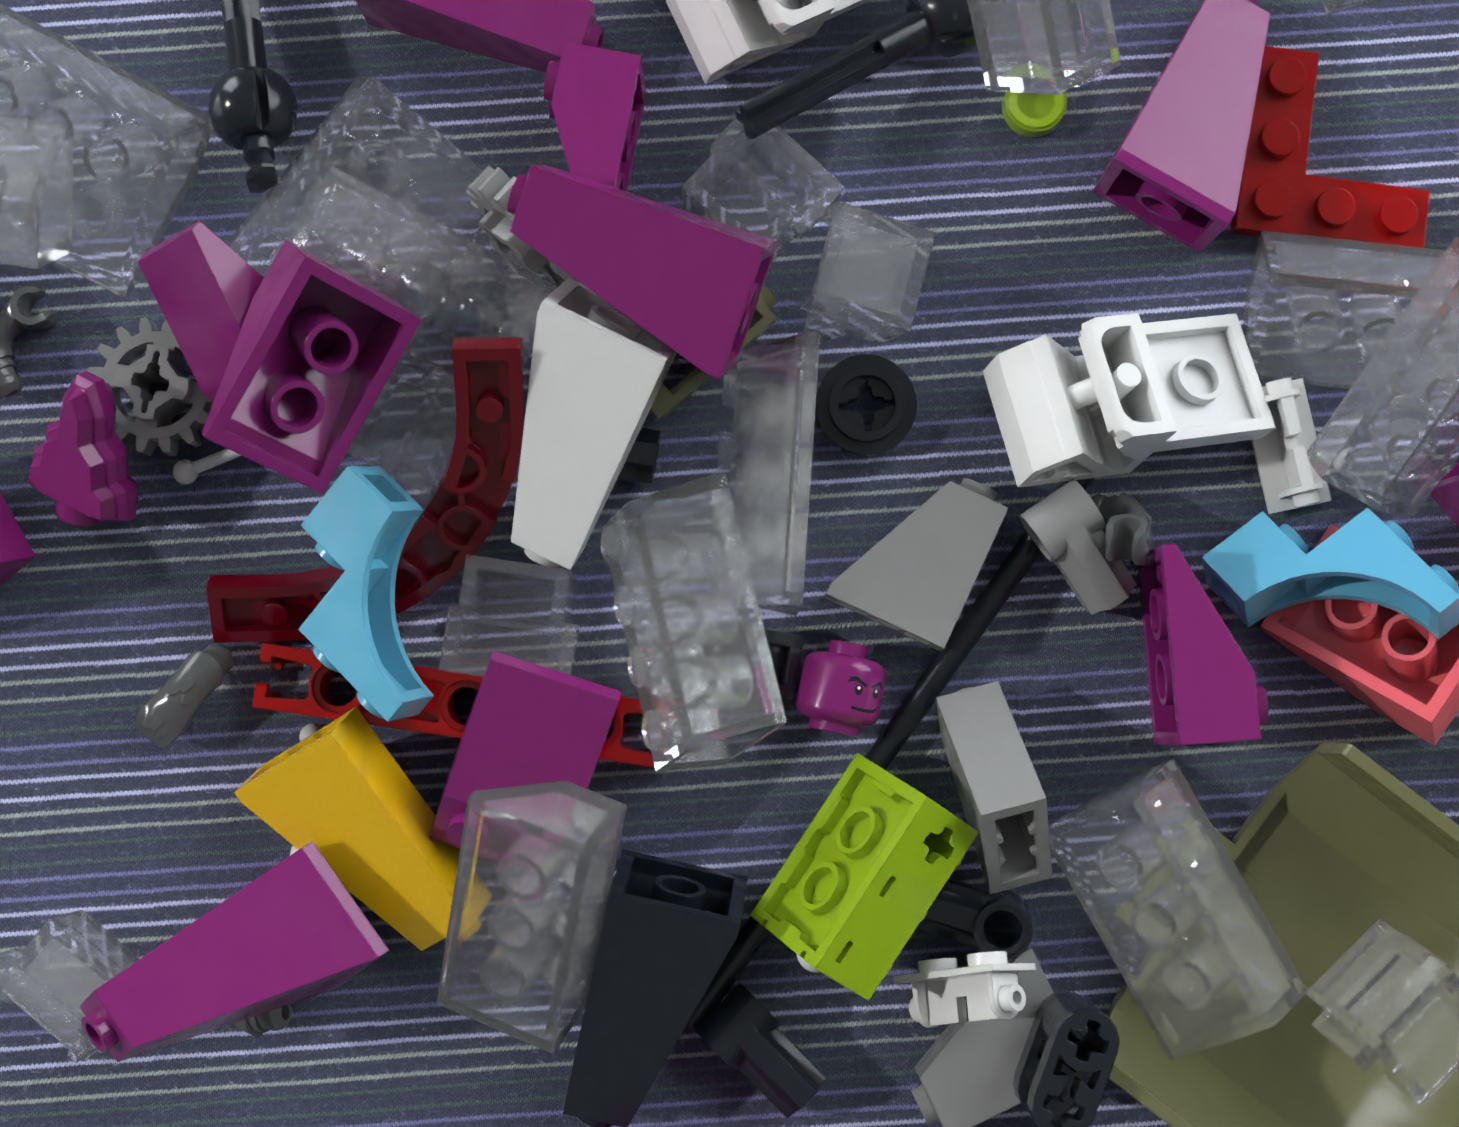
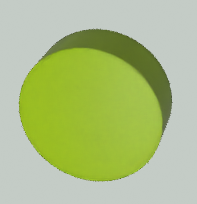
M1039 70L1027 71L1018 75L1008 86L1002 101V113L1008 126L1016 133L1032 138L1041 137L1052 132L1060 123L1067 108V95L1061 82L1053 75Z

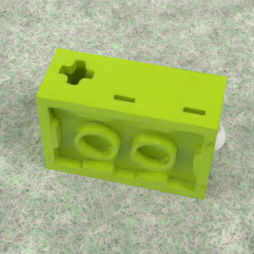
M857 753L750 916L793 950L804 969L810 972H821L869 1001L883 978L889 973L892 964L919 923L927 915L930 906L945 883L963 860L966 851L979 832L923 793Z

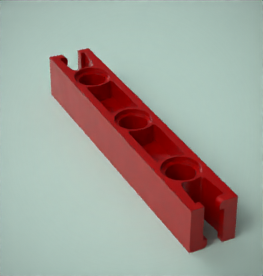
M262 643L259 661L270 662L271 669L283 670L285 659L311 666L312 674L308 682L309 695L306 699L279 698L280 691L269 690L270 684L256 683L252 707L334 720L357 707L369 725L461 738L466 723H463L454 711L456 697L467 688L478 690L483 676L412 665L434 697L419 715L387 722L385 719L379 718L366 710L359 702L357 693L355 698L344 706L335 702L330 694L329 684L337 672L324 666L316 658L313 650ZM620 696L613 717L614 730L610 738L604 742L599 759L670 770L673 764L675 744L664 743L661 754L625 746L623 738L627 729L626 717L629 713L667 715L665 728L676 730L677 723H679L681 705Z

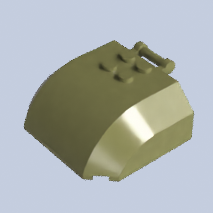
M1322 742L1265 794L1231 841L1207 822L1189 812L1178 826L1182 833L1130 902L1124 899L1113 913L1117 919L1153 946L1115 995L1107 1012V1016L1110 1017L1117 1027L1120 1038L1118 1054L1109 1079L1171 1127H1459V825L1350 743ZM1205 848L1218 859L1168 926L1163 928L1151 917L1201 850Z

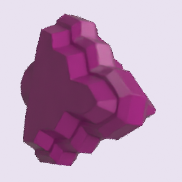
M88 371L76 375L63 396L60 420L48 424L45 442L34 446L28 484L55 500V514L66 523L89 526L102 523L105 520L130 521L136 517L138 484L129 475L128 450L115 433L116 403L110 384L105 383L104 379Z

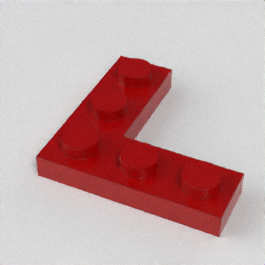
M1265 46L1237 208L1232 218L1230 233L1417 257L1423 253L1430 190L1306 174L1319 53Z

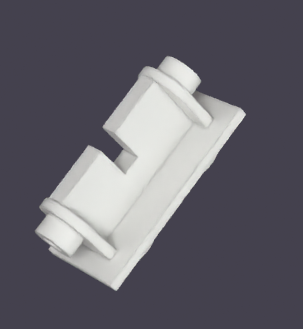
M1289 377L1266 383V386H1263L1262 389L1276 428L1264 438L1251 440L1268 515L1332 501L1303 378L1292 380Z
M1007 951L967 954L968 967L958 968L957 958L929 959L918 961L919 973L894 976L893 983H912L913 998L909 1003V1012L914 1021L919 1022L926 1028L968 1022L965 997L967 998L969 1022L995 1019L1008 1020L1014 1018L1018 1011L1024 1009L1026 1004L1025 992L1018 985L1017 972L1036 970L1035 963H1008Z

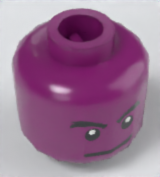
M830 640L828 652L815 651L806 656L803 663L796 705L802 715L810 718L809 728L859 737L860 727H869L877 722L886 671L878 662L866 659L868 646Z

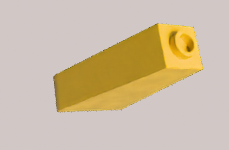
M357 707L261 765L234 792L243 805L298 850L313 841L344 887L419 950L423 951L444 938L448 944H454L470 934L479 925L481 920L477 914L492 892L460 848L429 838L435 814Z

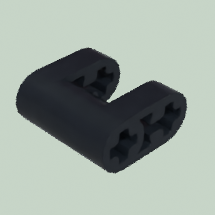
M1061 991L1053 993L1043 1000L1037 1010L1013 1081L1016 1097L1039 1127H1089L1091 1125L1119 1049L1120 1038L1118 1030L1110 1017L1074 992ZM1072 1027L1076 1029H1083L1081 1034L1077 1032H1070ZM1044 1040L1046 1043L1043 1053H1038ZM1086 1072L1092 1073L1090 1081L1087 1084L1084 1083L1083 1079ZM1034 1076L1031 1086H1029V1081L1031 1077ZM1074 1103L1078 1104V1110L1074 1115L1067 1113ZM1060 1117L1058 1122L1052 1121V1119Z

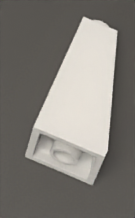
M568 278L541 302L537 312L511 542L524 548L525 554L531 560L546 567L558 568L562 566L569 570L572 569L583 552L677 354L676 351L596 293L571 278Z

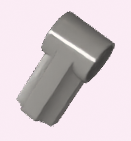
M1075 479L1070 480L1019 515L1023 526L1034 543L1050 562L1056 563L1067 584L1088 613L1094 615L1100 611L1111 610L1129 598V593L1137 584L1122 560H1106V535L1102 530L1106 527V523L1093 500Z

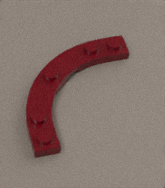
M522 337L454 338L452 358L456 407L454 446L447 468L437 488L424 505V511L412 527L401 552L395 582V610L397 614L430 596L454 577L476 554L497 523V516L509 494L511 485L514 483L522 448L525 408ZM329 566L297 573L210 575L206 590L214 643L308 640L298 629L345 570Z

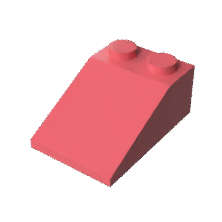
M1330 525L1315 547L1334 534L1339 528ZM1323 599L1295 604L1266 616L1260 625L1262 631L1376 713L1434 746L1459 711V624L1438 640L1426 628L1411 618L1389 608L1357 600Z

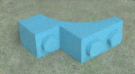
M347 466L301 524L304 530L317 542L315 548L318 554L330 565L345 571L298 630L314 645L313 653L316 658L327 668L341 673L358 691L357 698L361 705L373 715L389 722L419 715L434 697L414 670L406 654L400 637L395 610V582L401 552L412 527L424 509L381 466Z
M1368 507L1310 552L1303 539L1292 527L1285 523L1278 527L1262 511L1202 557L1206 584L1248 628L1260 619L1278 610L1295 604L1323 599L1357 600L1389 608L1411 618L1426 628L1438 640L1459 624V586L1454 578L1440 565L1434 564L1429 567L1414 552V545L1410 537L1397 523L1392 520L1384 523Z

